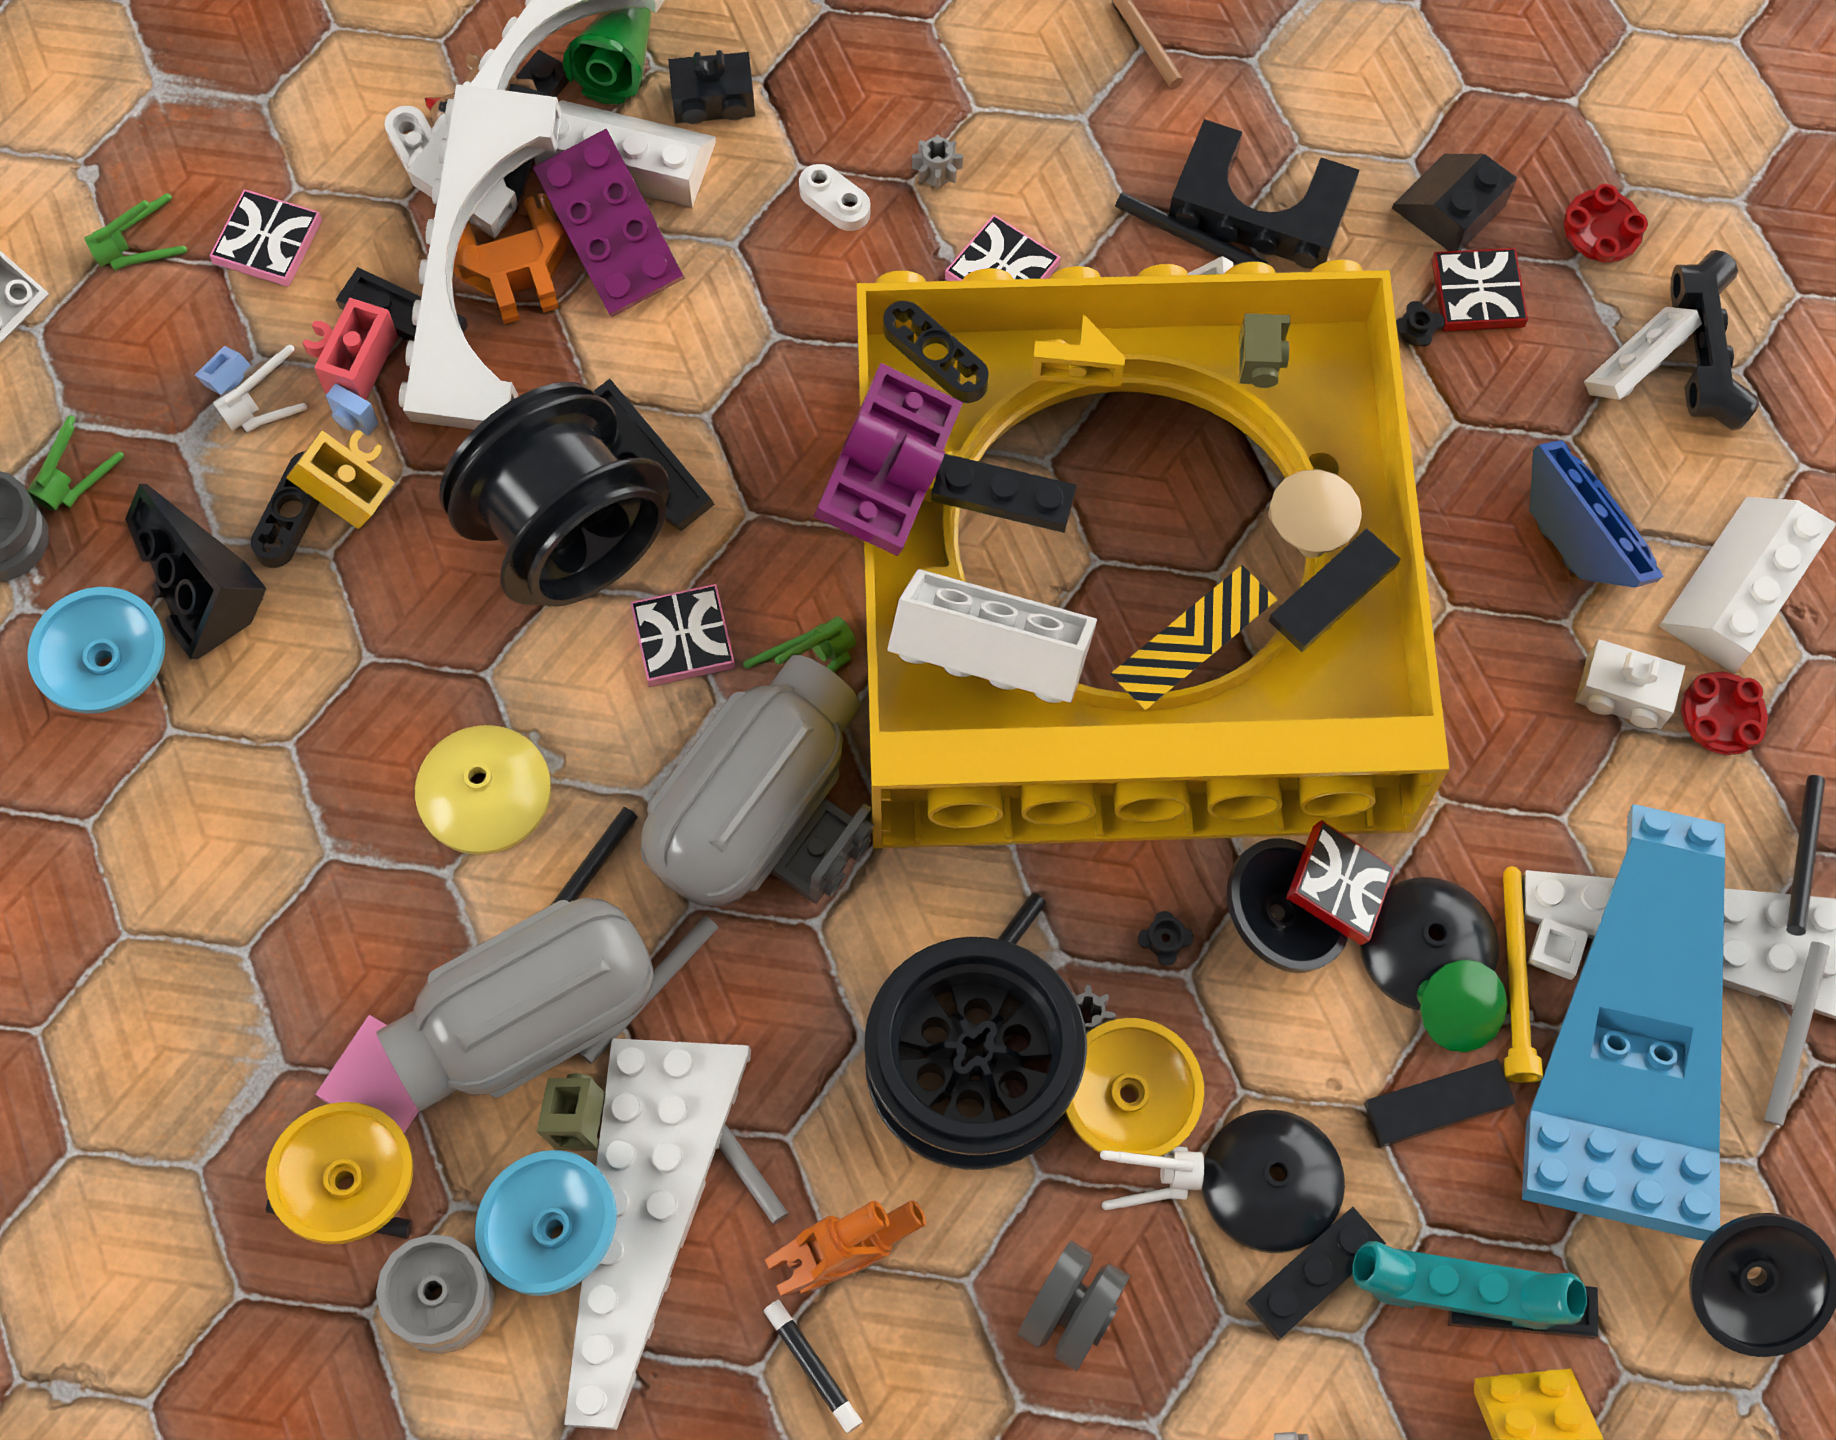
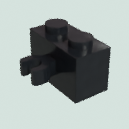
M717 50L716 55L701 56L700 52H695L693 57L668 59L675 124H697L703 121L720 119L739 120L744 117L755 116L749 52L724 54L721 50Z

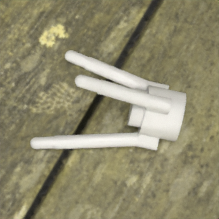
M287 345L240 386L213 402L232 431L242 426L248 434L261 425L307 410V405L300 403L254 417L252 414L259 410L248 392L293 353V345Z
M1178 1146L1162 1157L1103 1150L1100 1153V1158L1103 1160L1161 1168V1183L1170 1184V1188L1103 1201L1101 1206L1104 1210L1130 1207L1166 1199L1186 1200L1188 1190H1201L1204 1177V1158L1202 1152H1189L1187 1147Z

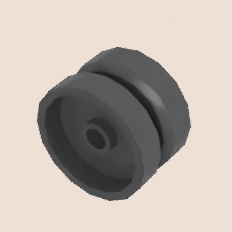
M0 471V581H9L29 572L42 559L49 543V525L24 485L11 474Z
M1071 1240L1041 1288L1017 1336L1036 1348H1040L1048 1343L1058 1324L1066 1329L1055 1348V1359L1077 1372L1092 1345L1098 1346L1119 1308L1116 1302L1131 1276L1108 1263L1100 1268L1090 1287L1086 1286L1082 1282L1093 1263L1092 1252Z

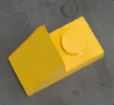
M1083 315L1079 345L1069 344L1057 339L1046 342L1035 341L1031 379L1121 388L1125 356Z

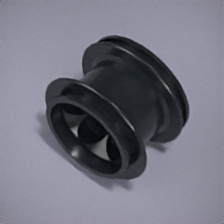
M559 382L545 385L524 393L500 407L480 423L462 442L450 459L441 479L439 489L440 503L449 516L450 524L455 532L461 537L473 541L500 540L507 549L501 567L500 584L505 595L519 604H543L553 607L565 606L600 592L623 576L643 557L657 538L665 520L666 502L669 493V477L666 470L659 463L650 459L630 458L619 460L614 455L611 449L617 431L616 413L608 401L599 397L590 387L581 383Z

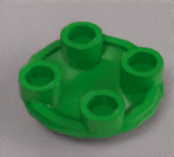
M1462 959L1445 964L1431 976L1430 980L1424 981L1418 988L1417 999L1421 1004L1420 1012L1423 1026L1432 1040L1444 1049L1469 1052L1482 1048L1496 1037L1505 1021L1507 998L1504 985L1497 974L1481 962Z

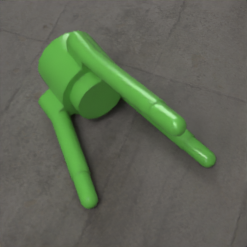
M166 193L151 203L143 200L107 226L84 237L99 266L103 267L111 264L114 271H117L127 265L185 254L187 252L185 246L159 249L124 256L122 253L128 250L129 246L121 232L171 201L172 196Z
M72 415L66 418L41 470L27 489L34 501L51 511H56L61 503L71 508L78 496L124 458L122 452L115 453L75 487L70 489L68 485L72 480L66 474L56 469V466L74 432L73 424L75 417Z
M836 616L827 623H821L805 634L745 660L743 665L748 669L775 658V663L780 665L788 661L792 655H801L813 649L821 660L825 661L828 658L832 660L827 668L835 673L841 666L851 660L847 651L856 646V639L846 622Z

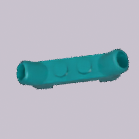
M1367 1241L1360 1246L1355 1254L1352 1265L1355 1285L1371 1292L1379 1301L1394 1306L1413 1309L1414 1305L1512 1321L1513 1326L1548 1329L1555 1325H1573L1580 1322L1587 1305L1586 1288L1579 1277L1572 1273H1541L1395 1249L1377 1241Z

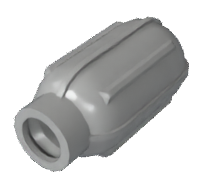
M792 655L770 685L755 686L744 692L733 693L648 804L647 811L649 815L642 828L640 850L643 862L656 877L673 891L698 905L724 906L740 900L747 892L757 890L839 778L838 767L841 761L843 744L842 732L861 707L860 700L852 688L824 665L805 656Z
M580 898L571 902L560 900L432 970L427 977L428 982L417 995L414 1010L376 1031L401 1082L420 1112L457 1091L472 1096L490 1094L493 1097H501L627 1026L632 1020V1015L643 1006L651 991L654 976L653 966L647 948L638 931L619 907L603 899Z

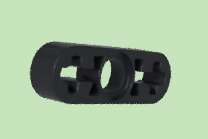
M898 301L886 309L883 317V330L886 339L947 393L963 403L976 402L986 394L989 372L985 363L919 306L909 301ZM896 320L902 323L911 320V330L904 325L897 329ZM914 334H915L916 336H918V338H917L915 344H914ZM938 343L947 348L948 354L943 359L932 360L924 355V348L930 344ZM956 360H957V369L953 367V365H954V363H955ZM960 373L966 378L975 375L976 384L967 381L962 385L960 383Z
M305 451L296 454L290 460L251 537V548L262 565L269 568L284 566L292 559L320 503L286 478ZM296 500L303 504L301 512L295 517L286 518L280 515L282 505L288 501ZM275 524L281 528L280 532H278ZM278 537L281 547H273L268 553L264 545L266 543L273 544Z

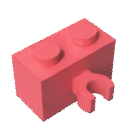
M349 298L333 331L327 323L314 321L312 327L315 334L324 338L319 342L304 339L303 346L310 356L319 358L314 369L326 394L337 383L367 400L398 335L389 310Z

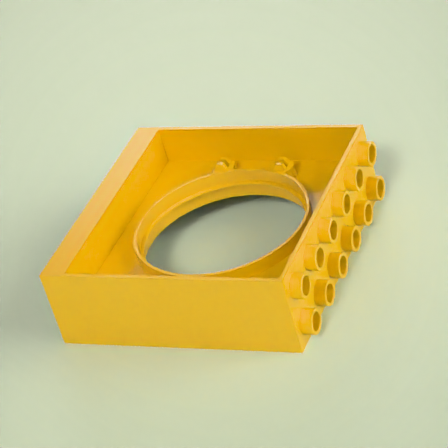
M1332 260L1318 265L1311 272L1275 273L1274 268L1266 263L1245 262L1229 268L1224 274L1188 275L1187 271L1180 266L1159 264L1142 270L1137 276L1101 277L1092 268L1072 266L1056 271L1049 279H1013L1006 271L987 268L967 274L962 281L926 282L921 275L911 271H892L878 277L875 283H857L860 407L881 363L951 396L886 339L883 330L884 313L891 304L898 301H909L919 306L987 366L989 372L987 392L976 402L962 404L943 450L945 454L979 462L988 448L1011 427L1050 405L1071 398L1107 392H1142L1167 396L1206 409L1233 424L1267 453L1285 478L1299 471L1322 470L1336 474L1351 485L1360 499L1362 518L1358 531L1346 545L1338 549L1324 552L1317 558L1305 557L1304 574L1300 588L1366 528L1401 558L1398 566L1303 652L1277 631L1266 646L1236 670L1198 686L1168 691L1146 710L1129 693L1097 689L1079 683L1071 703L1066 701L1052 703L1038 698L1034 692L1020 688L1013 690L1001 689L992 685L988 679L974 675L968 677L955 676L948 673L942 666L928 662L923 664L909 663L902 660L899 654L887 651L899 598L918 569L966 582L960 561L958 525L961 508L931 501V492L936 478L934 477L921 503L905 545L898 556L864 541L872 824H874L872 830L873 849L1309 836L1313 825L1321 820L1343 834L1411 833L1415 830L1449 771V760L1390 270L1362 271V267L1354 261ZM1245 313L1290 315V326L1285 340L1289 341L1287 368H1280L1278 384L1273 387L1259 388L1253 384L1239 383V335ZM1083 315L1125 356L1121 388L1031 379L1035 341L1046 342L1057 339L1069 344L1079 345ZM896 320L897 329L904 325L911 330V320L904 323ZM914 334V344H915V342H916V340H917V338H918V336H916L915 334ZM933 343L926 346L923 353L929 359L940 360L948 354V350L941 344ZM957 360L955 361V363H954V365H953V367L956 368V369H957ZM960 373V383L962 385L967 381L976 384L975 375L966 378Z

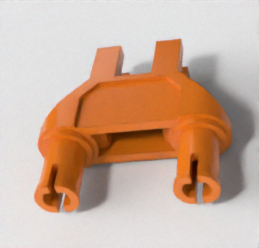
M544 193L537 194L540 209L537 208L533 195L524 201V208L528 213L533 230L477 246L471 229V222L468 220L458 243L453 272L469 286L495 298L504 325L520 320L513 293L528 288H535L543 313L559 309L552 278L563 259L569 237L563 225L556 221L547 194Z
M871 1201L843 1218L839 1219L838 1217L828 1216L803 1230L794 1240L764 1260L768 1269H778L786 1263L789 1268H796L793 1270V1275L789 1280L776 1285L780 1296L790 1295L796 1291H799L800 1294L810 1293L861 1271L890 1255L893 1243L926 1226V1217L916 1201H909L886 1214L879 1202Z

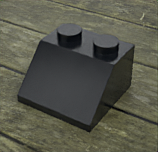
M1443 154L1393 204L1392 209L1446 250L1461 251L1506 206L1517 177L1486 154Z

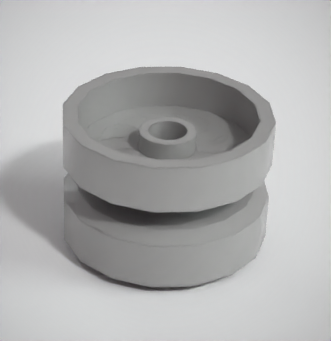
M433 1234L411 1239L395 1250L380 1271L376 1290L380 1315L391 1331L418 1350L436 1354H446L463 1349L477 1339L492 1318L496 1298L492 1276L474 1252L453 1237ZM441 1287V1296L436 1300L430 1301L435 1298L432 1291Z

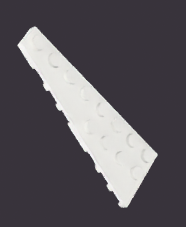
M1526 870L1522 875L1524 920L1539 925L1545 917L1588 933V938L1594 939L1616 878ZM1724 888L1723 986L1756 997L1763 995L1790 1004L1792 1009H1794L1810 944L1812 941L1824 943L1830 946L1813 1012L1836 1019V899L1810 896L1806 933L1801 936H1795L1786 931L1791 894Z
M612 1038L596 1167L603 1173L612 1188L616 1201L617 1221L613 1240L606 1255L595 1270L582 1280L564 1423L568 1427L617 1430L637 1376L635 1372L646 1341L650 1339L655 1326V1316L663 1294L667 1292L669 1287L670 1275L680 1248H683L704 1190L708 1169L715 1150L719 1148L722 1131L732 1104H735L739 1092L738 1086L746 1064L750 1062L751 1049L747 1045Z

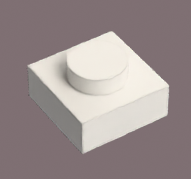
M1544 917L1539 924L1527 964L1572 980L1576 976L1588 933Z

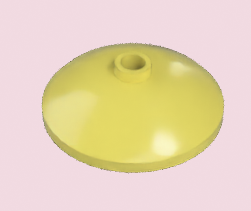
M494 725L468 727L444 738L424 759L415 784L416 806L428 831L445 846L473 855L498 853L524 841L543 820L551 798L550 773L538 748L520 733ZM483 773L486 775L482 783L474 784L471 782L475 774Z

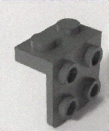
M824 798L772 869L771 874L816 905L824 893L831 897L846 876L843 871L848 860L853 858L857 861L872 840L869 837L874 828V824L870 822L872 808L864 803L856 815L852 817Z

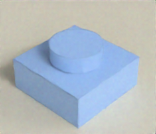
M224 346L195 376L205 387L221 395L225 391H230L239 385L244 378L243 373L251 365L240 353Z
M337 383L327 393L326 398L333 412L331 416L344 429L353 431L355 428L369 436L379 424L372 405L367 400Z

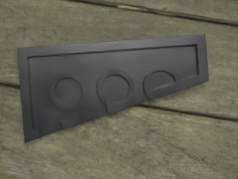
M610 378L594 390L599 397L608 401L616 413L617 431L611 449L614 455L619 460L630 458L650 459L659 463L666 470L669 477V493L666 502L665 520L682 531L715 505L710 496Z

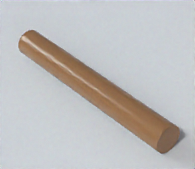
M1112 0L1170 89L1179 87L1183 83V77L1131 0Z

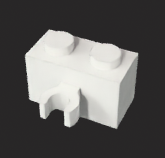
M1598 639L1586 658L1575 703L1585 705L1596 714H1614L1629 719L1632 724L1641 728L1662 729L1674 713L1685 666Z

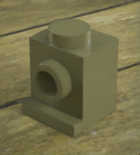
M1245 313L1239 335V383L1253 384L1259 388H1269L1278 384L1280 368H1287L1289 341L1285 340L1290 326V315Z
M572 1073L568 1074L566 1078H548L536 1132L555 1150H598L599 1139L597 1135L605 1092L595 1083L592 1077L584 1074Z

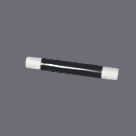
M776 1300L763 1310L842 1428L847 1434L860 1426L863 1421L781 1301Z

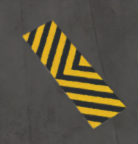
M1241 565L1110 673V675L1146 710L1278 599Z

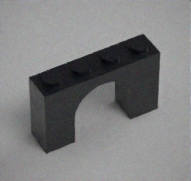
M1204 119L1173 193L1169 215L1174 216L1175 220L1216 235L1223 241L1237 242L1255 248L1262 254L1276 255L1294 261L1297 265L1304 268H1315L1327 262L1351 200L1360 170L1321 157L1309 189L1299 203L1283 211H1259L1242 203L1234 195L1228 182L1238 155L1243 132Z

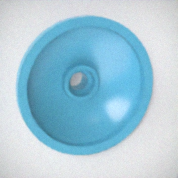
M93 587L79 590L57 601L37 622L28 644L27 658L29 671L40 691L50 701L64 709L87 714L111 711L139 697L154 681L165 655V636L162 625L151 607L131 592L113 587ZM104 658H112L111 662L108 665L103 667L99 666L100 662Z
M561 1150L541 1151L515 1161L504 1169L491 1183L483 1196L477 1212L475 1241L483 1265L497 1281L521 1294L534 1296L551 1295L575 1286L590 1275L600 1264L613 1240L617 1221V1209L612 1188L603 1173L595 1165L571 1152ZM563 1225L562 1234L552 1239L553 1230L557 1226Z

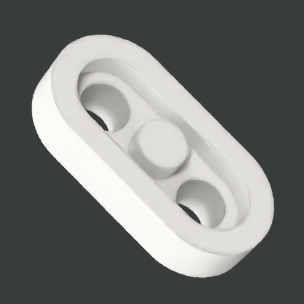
M400 106L393 109L387 115L385 129L389 141L408 173L410 157L418 147L422 146L424 148L433 135L431 134L432 129L419 109L413 106ZM407 130H412L407 134H403Z
M815 164L803 170L799 177V192L802 200L836 227L845 231L861 229L868 223L870 219V199L864 191L828 165ZM817 180H823V181H825L824 183H821V184L814 183V181H817ZM847 202H853L856 205L852 207H847L844 204Z

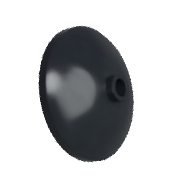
M1283 838L1266 839L1245 850L1232 866L1227 883V903L1230 916L1245 944L1266 963L1278 969L1294 973L1315 971L1337 958L1345 947L1348 937L1286 898L1306 845Z
M1419 877L1398 882L1387 889L1371 939L1365 944L1360 945V951L1364 966L1377 987L1397 1003L1420 1011L1421 1004L1417 999L1419 986L1424 981L1430 980L1431 976L1445 964L1462 959H1470L1481 962L1495 972L1499 956V940L1490 914L1474 895L1459 885L1446 880ZM1428 930H1439L1442 933L1443 940L1435 941L1431 939Z
M1269 1109L1246 1113L1225 1125L1217 1133L1207 1149L1204 1157L1202 1184L1205 1204L1217 1225L1234 1241L1245 1247L1266 1253H1286L1299 1250L1310 1245L1323 1234L1335 1221L1340 1211L1345 1190L1344 1171L1340 1157L1329 1138L1316 1125L1299 1115L1287 1111ZM1274 1166L1282 1168L1286 1175L1285 1180L1281 1182L1273 1180L1269 1174V1169Z
M1776 1213L1745 1215L1718 1228L1699 1249L1693 1261L1689 1278L1691 1303L1697 1318L1706 1331L1728 1349L1755 1357L1787 1354L1812 1341L1830 1321L1836 1309V1260L1825 1241L1812 1228L1797 1219ZM1761 1267V1272L1756 1278H1747L1748 1272L1752 1268Z

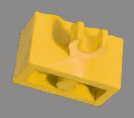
M360 430L356 431L348 439L345 446L324 431H321L286 478L354 527L360 529L374 514L395 484L394 481L370 465L380 455L382 446L377 444L370 453H363L357 445L358 440L363 435V432Z

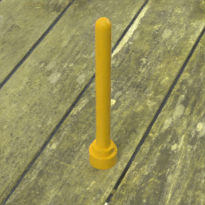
M1510 866L1503 872L1512 1048L1508 1050V1057L1504 1058V1076L1509 1082L1532 1083L1543 1078L1542 1058L1537 1056V1050L1531 1046L1522 874L1517 867Z

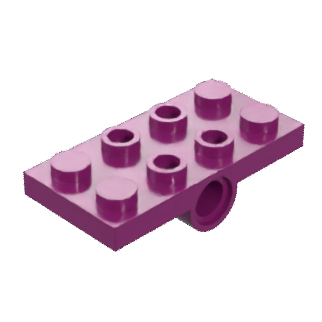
M607 128L533 167L611 317L685 279Z
M881 363L873 377L813 517L898 556L905 545L924 496L945 454L943 450L963 402Z

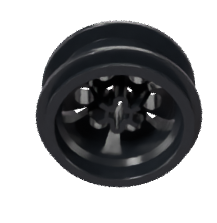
M961 937L941 941L922 949L905 960L892 972L877 993L869 1012L865 1030L864 1049L867 1084L874 1106L882 1121L901 1143L921 1157L936 1164L963 1170H985L1007 1166L1024 1159L1044 1146L1058 1132L1067 1119L1065 1111L1068 1109L1080 1086L1087 1056L1086 1029L1080 1007L1063 978L1046 961L1021 946L988 937ZM951 991L957 1011L951 1014V1018L947 1016L935 999L936 996ZM1007 997H1010L1023 1006L1004 1023V1019L999 1014ZM972 1008H981L989 1014L990 1019L975 1025L966 1019L965 1014ZM939 1027L947 1033L948 1037L945 1041L931 1044L923 1038L922 1034L927 1028ZM1019 1034L1025 1037L1029 1046L1023 1051L1016 1052L1005 1046L1003 1040L1008 1035ZM982 1041L985 1042L982 1055L984 1058L976 1055L964 1066L967 1053L966 1046L974 1049L977 1044L980 1045ZM899 1046L920 1050L928 1058L899 1060ZM1049 1059L1048 1074L1021 1067V1064L1028 1060ZM992 1063H997L994 1071L991 1072L990 1067ZM934 1072L942 1077L944 1083L939 1089L930 1091L920 1086L918 1083L919 1077L924 1073ZM979 1076L980 1080H971V1078ZM1006 1080H1017L1024 1086L1025 1093L1017 1098H1009L1001 1092L999 1086ZM947 1097L951 1101L944 1115L931 1109L935 1103H939ZM964 1099H973L980 1103L983 1111L976 1117L968 1118L961 1115L956 1106ZM995 1101L1000 1108L1006 1111L1008 1116L995 1120L990 1102Z

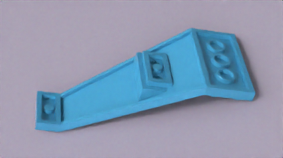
M1632 804L1627 815V849L1526 1120L1522 1200L1701 1241H1706L1711 1234L1720 1228V1102L1725 824Z

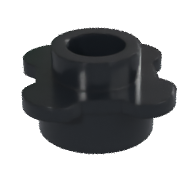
M1410 302L1406 307L1407 312L1403 318L1396 320L1397 333L1402 336L1404 341L1411 345L1428 346L1432 342L1434 332L1443 327L1444 318L1439 313H1431L1428 309L1424 308L1421 302ZM1416 322H1422L1423 326L1417 325Z
M1167 911L1157 913L1150 928L1142 930L1138 936L1139 945L1144 949L1149 948L1158 956L1159 963L1166 966L1174 964L1178 952L1183 947H1189L1193 942L1192 931L1184 928L1183 924ZM1162 935H1168L1170 941H1162Z

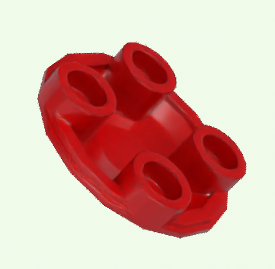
M1601 184L1595 190H1588L1572 200L1566 208L1563 225L1566 237L1575 250L1588 259L1607 263L1618 262L1633 255L1642 243L1644 232L1648 227V221L1645 215L1639 212L1634 203L1620 194L1615 186Z
M1725 671L1701 674L1692 681L1683 694L1680 710L1684 726L1694 741L1708 751L1725 756L1743 754L1757 746L1763 740L1766 733L1768 713L1765 701L1762 698L1763 688L1755 679L1742 678L1739 675Z

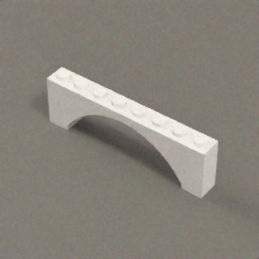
M526 0V8L518 18L512 17L506 24L502 32L503 39L495 50L489 49L482 57L478 67L479 73L472 82L466 81L463 85L506 91L510 79L525 57L546 37L560 28L581 18L612 10L648 8L656 13L665 0ZM445 113L435 122L431 132L433 136L424 148L422 146L418 147L408 162V174L412 185L431 198L434 180L436 178L441 179L443 164L439 162V147L441 139L448 138L450 124H446ZM504 179L488 192L469 219L471 224L494 239L515 212L518 205L515 192L506 187Z
M456 84L454 99L449 98L447 101L445 119L446 124H450L448 138H442L439 147V162L443 164L441 179L436 178L434 180L432 190L433 204H437L434 219H429L426 226V243L430 244L428 260L422 259L419 268V283L423 285L421 300H415L412 311L413 325L417 326L414 341H409L406 348L405 361L406 366H410L408 382H402L399 390V406L403 407L404 413L411 422L474 430L492 413L518 397L513 383L501 381L489 370L472 350L464 336L458 321L453 297L454 259L459 240L468 220L488 192L507 174L526 161L544 152L556 153L562 111L557 97Z

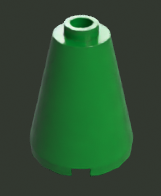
M628 8L601 12L569 43L564 52L563 68L566 77L571 83L574 79L583 87L581 93L587 98L602 104L618 105L624 103L626 98L632 95L634 97L637 94L643 78L651 22L650 9Z

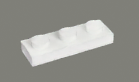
M1674 307L1663 308L1584 381L1589 395L1618 400L1629 395L1647 374L1656 370L1661 365V361L1674 349L1684 344L1688 340V336L1702 324L1697 310Z

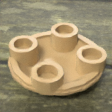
M1304 470L1286 477L1274 490L1268 510L1269 518L1281 538L1295 548H1298L1301 554L1309 558L1320 557L1324 552H1331L1346 545L1357 533L1362 518L1360 499L1351 485L1336 474L1322 470Z

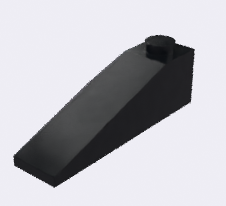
M139 484L126 515V523L143 562H150L157 580L152 585L156 598H164L171 615L165 620L171 634L190 659H199L252 623L267 588L244 560L148 484Z

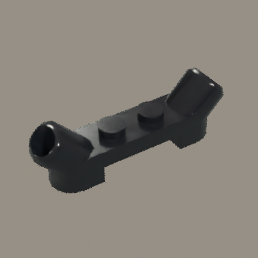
M1712 250L1698 264L1676 265L1674 267L1670 285L1671 301L1674 308L1697 310L1702 322L1693 332L1698 366L1684 387L1688 412L1693 417L1713 416L1733 431L1740 430L1753 416L1759 407V398L1732 378L1731 368L1734 361V352L1732 346L1727 345L1725 332L1728 326V314L1726 309L1721 308L1719 295L1737 277L1738 267L1735 259L1728 253Z

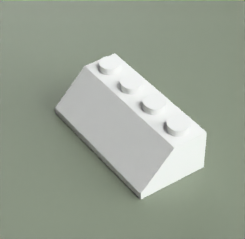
M559 101L562 118L556 153L544 152L534 157L536 165L607 128L642 196L693 208L716 143L715 136L572 102Z
M1746 497L1658 627L1735 674L1752 653L1836 526V523L1799 500Z
M918 569L899 598L887 651L899 654L902 660L909 663L923 664L928 662L944 667L948 673L955 676L968 677L974 675L990 680L992 685L1001 689L1013 690L1020 688L1034 692L1038 698L1047 702L1059 703L1066 701L1071 703L1078 686L1097 619Z

